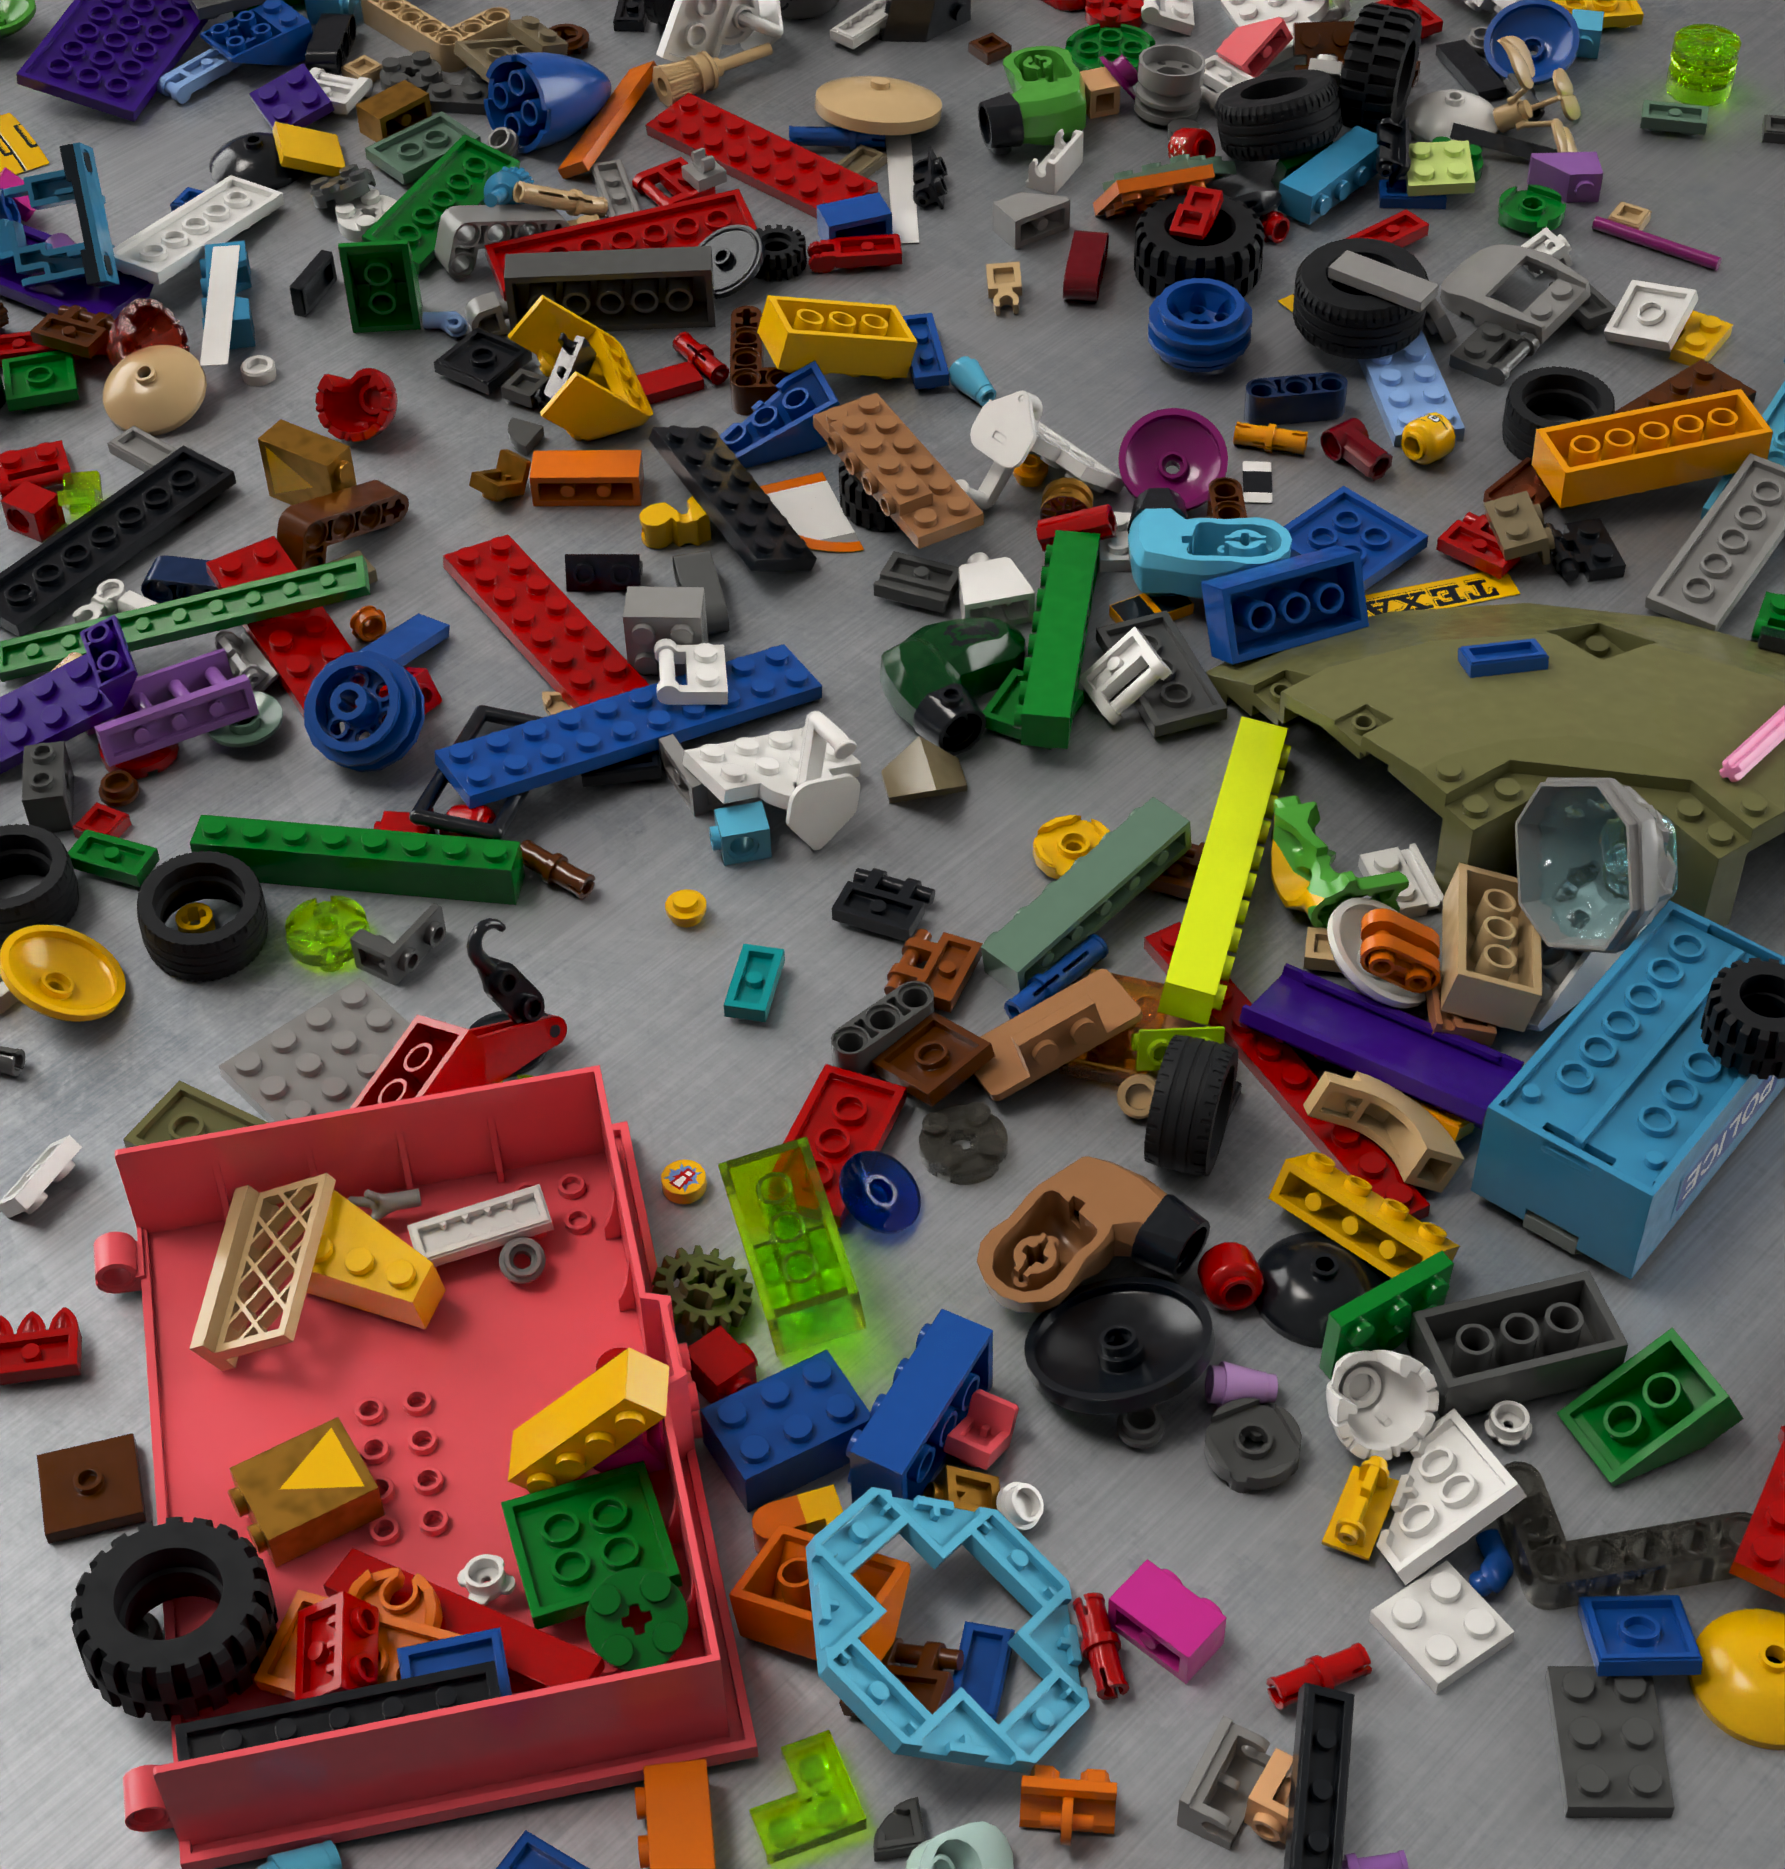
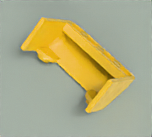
M541 295L508 334L509 339L536 354L540 362L539 368L547 377H550L562 348L558 342L561 333H565L567 338L573 342L576 335L585 337L597 354L588 377L575 371L540 411L541 416L565 429L577 441L582 439L592 441L643 426L653 415V411L623 346L609 333L546 296Z

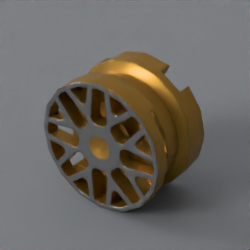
M1063 477L1053 480L1043 491L1040 520L1092 508L1093 494L1090 488L1084 482L1075 478Z

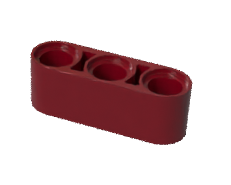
M1074 231L1064 275V300L1098 301L1108 254L1109 233Z

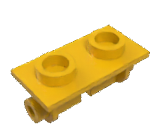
M1371 1456L1369 1460L1362 1462L1361 1467L1353 1465L1321 1544L1369 1561L1399 1483L1398 1480L1389 1477L1388 1463L1385 1459L1379 1456Z

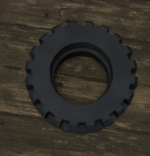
M1373 2L1361 9L1349 39L1338 88L1341 115L1345 127L1354 128L1359 126L1377 133V124L1383 118H1390L1393 122L1400 123L1407 105L1408 96L1410 95L1419 56V46L1421 44L1422 19L1416 11Z
M1187 192L1179 196L1177 193L1169 195L1164 201L1159 199L1142 213L1135 227L1134 271L1138 282L1151 296L1156 295L1157 297L1165 288L1175 282L1191 278H1210L1225 282L1237 289L1242 297L1246 296L1258 283L1262 272L1264 227L1257 214L1251 208L1248 209L1245 203L1240 200L1235 202L1230 196L1223 194L1224 200L1218 215L1203 240L1170 235L1169 233L1179 203H1184Z
M183 1517L166 1518L165 1524L153 1526L151 1521L139 1525L138 1532L128 1537L123 1533L111 1542L112 1549L107 1553L101 1550L89 1563L91 1573L84 1572L75 1588L77 1596L71 1603L70 1615L74 1624L72 1631L89 1680L95 1689L100 1690L102 1698L113 1707H120L122 1705L126 1714L137 1718H143L145 1713H151L153 1721H171L172 1715L182 1714L184 1720L199 1717V1711L212 1706L215 1711L229 1703L228 1696L234 1692L241 1695L253 1684L251 1675L257 1673L277 1633L276 1623L278 1622V1615L263 1559L258 1557L256 1548L248 1539L239 1538L236 1530L224 1524H219L217 1528H214L212 1520L194 1517L193 1522H184ZM195 1596L207 1598L219 1604L213 1615L203 1625L184 1636L168 1640H151L133 1634L139 1621L150 1610L166 1601L180 1597Z

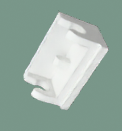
M1060 129L1054 138V148L1039 164L1038 159L1034 158L1029 164V175L1025 181V187L1055 195L1083 163L1084 132L1075 130L1071 141L1067 144L1063 140L1064 130Z

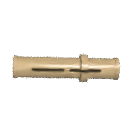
M523 181L516 182L513 188V199L517 203L563 210L571 216L598 214L599 218H602L606 215L608 209L606 198L586 195L578 189L566 191Z

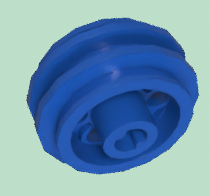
M1191 278L1177 281L1165 288L1149 307L1148 342L1161 359L1174 368L1188 372H1212L1224 369L1234 363L1239 356L1243 355L1251 343L1252 308L1237 289L1225 282L1210 278Z
M369 650L346 653L326 664L312 681L304 702V726L312 745L337 765L357 772L383 770L401 760L417 742L425 720L424 696L416 678L389 656ZM387 685L389 695L381 698L379 695L380 689ZM340 722H344L345 729L342 734L340 729ZM369 732L370 736L359 740L362 733Z

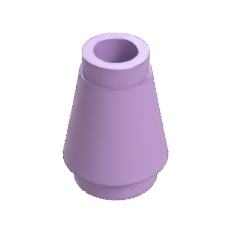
M1221 1361L1219 1365H1209L1205 1377V1398L1207 1403L1217 1404L1219 1408L1230 1401L1241 1398L1260 1399V1404L1266 1402L1274 1403L1276 1401L1278 1393L1276 1374H1267L1266 1372Z

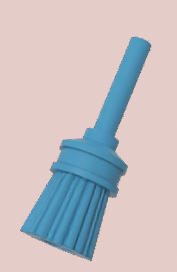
M504 166L502 170L493 174L486 181L484 186V203L488 207L502 204H526L514 201L513 188L516 182L523 181L532 184L534 180H531L532 177L529 176L530 174L524 168H508Z

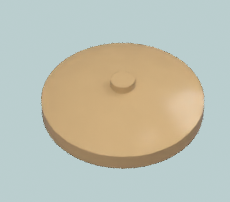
M855 76L832 80L821 85L816 91L815 110L825 121L847 130L875 135H907L926 131L936 126L941 119L942 102L934 92L915 83L889 77Z

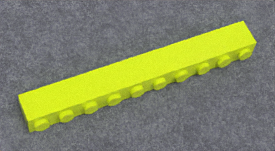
M1241 716L1157 1010L1159 1013L1208 1026L1212 1009L1221 1011L1227 985L1219 984L1220 980L1228 982L1235 957L1227 955V952L1236 953L1242 929L1234 926L1235 924L1244 925L1250 901L1244 900L1242 897L1251 898L1257 874L1249 871H1258L1264 847L1257 846V843L1265 845L1271 821L1264 820V817L1272 819L1274 800L1278 796L1270 793L1279 794L1285 771L1277 769V767L1285 769L1291 746L1284 744L1288 728Z

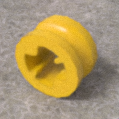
M189 903L179 909L175 916L178 931L182 933H205L216 929L212 910L204 903ZM200 920V924L191 925V922Z

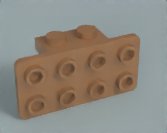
M1099 969L980 1036L992 1044L995 1057L973 1075L992 1100L1001 1101L1137 1024L1143 1019L1141 1008L1107 969Z

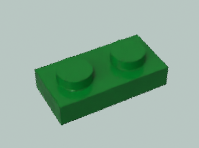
M88 829L83 832L68 852L74 869L137 887L142 885L160 860L157 848Z

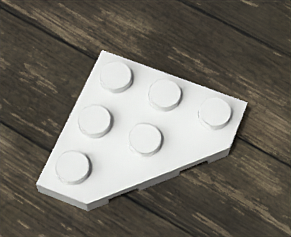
M1455 1408L1435 1421L1425 1438H1418L1419 1444L1410 1450L1414 1460L1409 1474L1401 1475L1394 1494L1391 1508L1395 1513L1389 1529L1381 1531L1376 1545L1405 1585L1425 1573L1442 1558L1466 1543L1472 1536L1527 1497L1516 1480Z

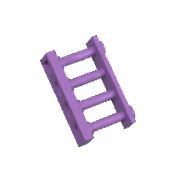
M224 648L137 677L121 713L87 730L86 733L88 736L97 734L105 761L111 767L258 715L259 711L250 680L245 674L233 678Z

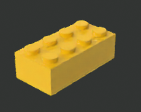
M767 295L757 331L777 369L788 373H794L809 363L816 361L823 375L836 373L846 374L851 377L865 375L877 376L882 379H892L893 377L907 378L918 343L896 305Z

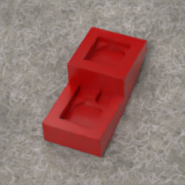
M1190 185L1184 203H1179L1169 229L1170 235L1203 240L1210 231L1224 200L1223 191Z

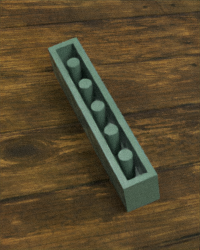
M1152 797L1142 807L1135 808L1129 814L1127 820L1113 832L1106 833L1099 844L1087 855L1075 860L1071 868L1057 881L1050 882L1044 888L1041 895L1028 906L1020 908L1015 913L1013 919L1003 928L991 933L981 946L984 972L1017 995L1027 987V982L1032 976L1037 973L1043 974L1062 957L1084 942L1089 935L1097 932L1192 847L1190 821L1155 797Z

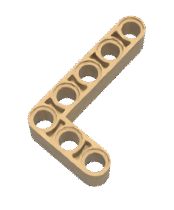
M360 0L363 20L366 25L412 53L416 51L429 52L430 58L436 60L444 72H457L468 67L464 61L454 54L455 41L513 37L507 33L508 20H511L510 11L503 7L487 9L449 27L406 0Z

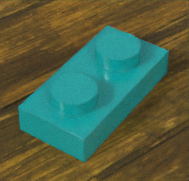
M743 944L723 1005L724 1017L759 1022L767 1021L785 963L784 949Z

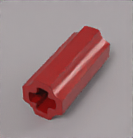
M1109 504L1038 520L1036 531L1042 551L1045 552L1047 544L1053 545L1056 530L1100 533V540L1116 537L1118 528L1112 507Z

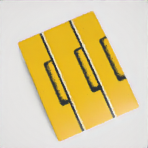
M11 113L0 115V172L6 167L17 175L49 164L40 147L22 124Z

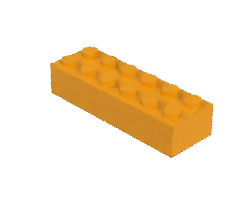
M1742 389L1536 429L1531 465L1560 508L1573 507L1580 504L1736 473L1750 453L1768 459L1773 431Z

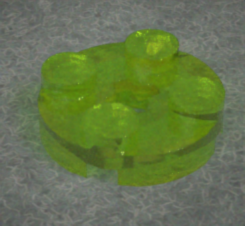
M330 896L331 901L317 903L316 898L307 900L298 905L288 915L285 923V938L288 950L295 959L309 966L320 967L325 972H335L343 967L344 962L354 958L350 938L360 928L370 932V928L363 907L356 901L344 896ZM335 928V931L329 934H320L319 932L320 930L329 931Z

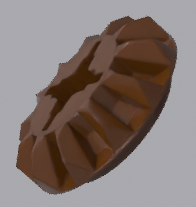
M558 24L549 28L568 43L567 56H570V54H581L582 50L588 48L589 33L586 29L574 24Z

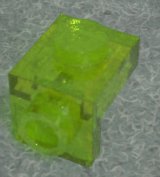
M98 471L63 474L64 490L57 491L58 505L66 510H70L71 515H84L103 502L101 475Z

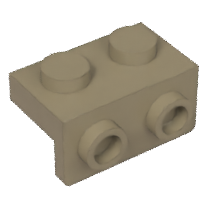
M1527 491L1484 502L1485 515L1505 561L1537 552L1543 566L1551 564L1550 549L1555 548L1554 537L1550 527H1543L1544 517L1540 504H1533Z

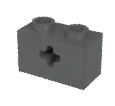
M59 741L24 746L22 803L29 825L44 828L52 833L73 830L74 773L65 742Z

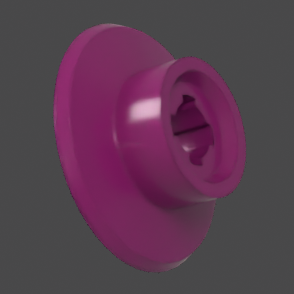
M1123 54L1113 62L1104 56H1100V60L1108 71L1135 100L1136 94L1133 86L1139 82L1137 70Z

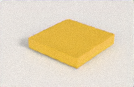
M280 122L274 123L272 132L282 167L331 177L340 175L339 170L345 167V162L337 134Z

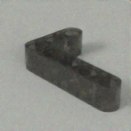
M1513 1461L1504 1466L1520 1485L1527 1497L1496 1520L1513 1562L1522 1591L1528 1602L1539 1609L1556 1610L1578 1606L1579 1597L1636 1596L1739 1578L1728 1572L1739 1548L1737 1543H1741L1751 1519V1513L1732 1512L1566 1541L1539 1471L1531 1464ZM1527 1533H1532V1534H1535V1535H1537V1536H1539V1537H1534V1536L1528 1535ZM1640 1559H1645L1651 1563L1641 1561ZM1591 1567H1596L1603 1571H1597L1592 1569ZM1542 1575H1548L1553 1577L1554 1579H1548L1543 1577Z

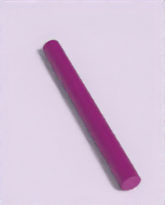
M1599 216L1595 217L1592 224V229L1716 271L1721 264V257Z

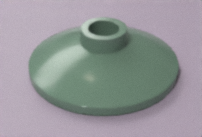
M253 691L259 711L258 715L207 732V734L213 741L229 747H246L263 742L270 738L282 724L283 712L280 703L267 693Z

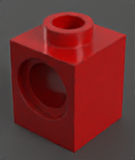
M22 482L1 500L8 529L41 543L66 523L59 495L30 482Z

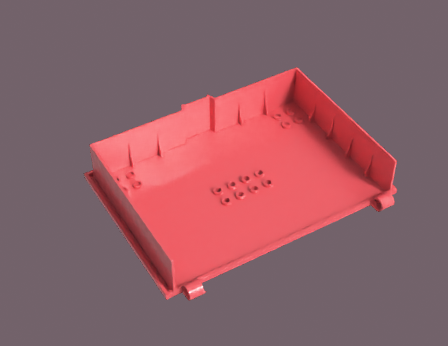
M600 1065L128 1147L115 1151V1160L136 1223L138 1241H135L131 1235L124 1232H108L99 1236L93 1245L96 1286L106 1293L116 1294L142 1291L157 1525L165 1524L166 1518L183 1517L184 1522H193L194 1517L212 1520L214 1528H217L219 1524L227 1525L237 1531L239 1538H246L252 1543L247 1526L253 1523L248 1514L242 1517L238 1516L228 1495V1490L235 1487L229 1468L336 1417H339L379 1488L385 1512L384 1516L277 1568L267 1551L258 1554V1557L263 1559L277 1608V1631L298 1589L329 1598L323 1585L352 1548L413 1575H416L418 1572L427 1581L466 1598L469 1597V1592L465 1587H461L458 1584L457 1577L459 1572L476 1556L483 1554L500 1556L504 1560L506 1574L514 1577L516 1587L512 1593L508 1595L501 1594L498 1598L489 1601L486 1607L534 1627L501 1502L531 1494L527 1489L508 1482L513 1431L596 1372V1364L600 1356L613 1348H631L669 1366L666 1417L662 1419L666 1468L650 1473L649 1477L680 1571L683 1586L678 1588L683 1594L688 1609V1628L682 1645L667 1664L624 1672L603 1661L605 1669L597 1678L537 1690L509 1678L512 1695L178 1762L175 1725L295 1701V1699L259 1689L253 1681L256 1675L253 1673L251 1675L253 1684L241 1695L234 1692L228 1696L229 1703L215 1711L212 1706L199 1711V1717L184 1720L182 1714L172 1715L171 1733L174 1763L143 1765L131 1769L124 1775L125 1824L129 1829L138 1832H151L174 1828L179 1841L180 1865L182 1869H214L267 1858L272 1854L323 1843L329 1839L336 1844L644 1780L643 1766L706 1759L707 1767L758 1757L754 1727L694 1439L703 1438L698 1411L700 1410L697 1388L695 1381H692L690 1373L692 1369L687 1342L679 1344L677 1342L671 1296L652 1293L654 1287L652 1282L658 1266L628 1122L611 1123ZM324 1173H328L336 1179L334 1190L347 1200L350 1196L364 1197V1192L367 1189L386 1194L419 1188L421 1206L396 1210L378 1221L413 1248L407 1225L537 1184L541 1186L554 1230L528 1237L540 1244L546 1258L543 1272L536 1280L530 1283H514L503 1275L499 1267V1256L504 1247L503 1245L435 1267L446 1291L426 1330L306 1293L294 1342L241 1355L238 1357L236 1368L221 1371L190 1350L236 1188L249 1185L260 1193ZM315 1193L299 1208L301 1211L311 1203ZM283 1202L276 1205L280 1209L285 1203ZM358 1207L369 1216L372 1214L371 1208ZM293 1215L289 1219V1221L279 1230V1232L277 1233L279 1236H281L282 1233L296 1219L295 1215ZM305 1231L289 1247L291 1252L301 1242ZM272 1239L270 1240V1244H269L268 1249H269V1248L272 1246V1244L274 1243V1242L272 1241ZM518 1254L513 1258L514 1265L517 1268L525 1269L531 1264L530 1258L525 1254ZM282 1255L277 1260V1262L268 1270V1276H270L274 1272V1270L283 1262V1260L285 1259L284 1255ZM293 1272L278 1288L280 1292L292 1280ZM259 1280L257 1289L263 1284L261 1280ZM272 1295L255 1313L257 1317H259L261 1313L275 1299ZM283 1312L268 1327V1331L279 1329ZM248 1321L246 1330H247V1329L251 1326V1324H252L250 1321ZM591 1468L575 1480L596 1475L601 1472L596 1471L594 1468ZM195 1596L180 1597L164 1602L165 1640L178 1638L196 1630L213 1615L219 1604L210 1599ZM633 1606L629 1608V1616L621 1621L624 1628L632 1627L635 1635H639L645 1632V1623L652 1621V1617L649 1612H641L639 1606ZM586 1615L538 1629L597 1655L587 1637Z

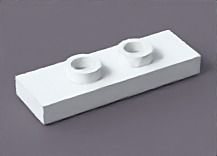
M875 0L830 29V40L851 49H855L880 33L881 28L886 27L888 14L884 11L887 1L891 0Z
M540 1184L407 1225L413 1248L433 1262L435 1267L503 1246L514 1238H528L554 1230Z

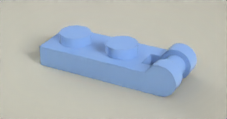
M212 47L161 76L158 81L157 91L165 96H171L174 101L180 104H184L190 99L193 92L205 88L209 83L221 76L228 75L232 70L241 66L242 63H232Z

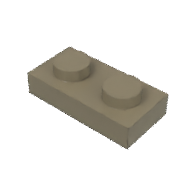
M523 16L521 19L508 20L507 33L531 51L567 55L568 43L560 38L555 31L548 29L540 23L538 18Z

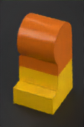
M834 1484L773 1501L759 1507L752 1518L756 1552H760L779 1524L816 1535L840 1515L843 1509Z

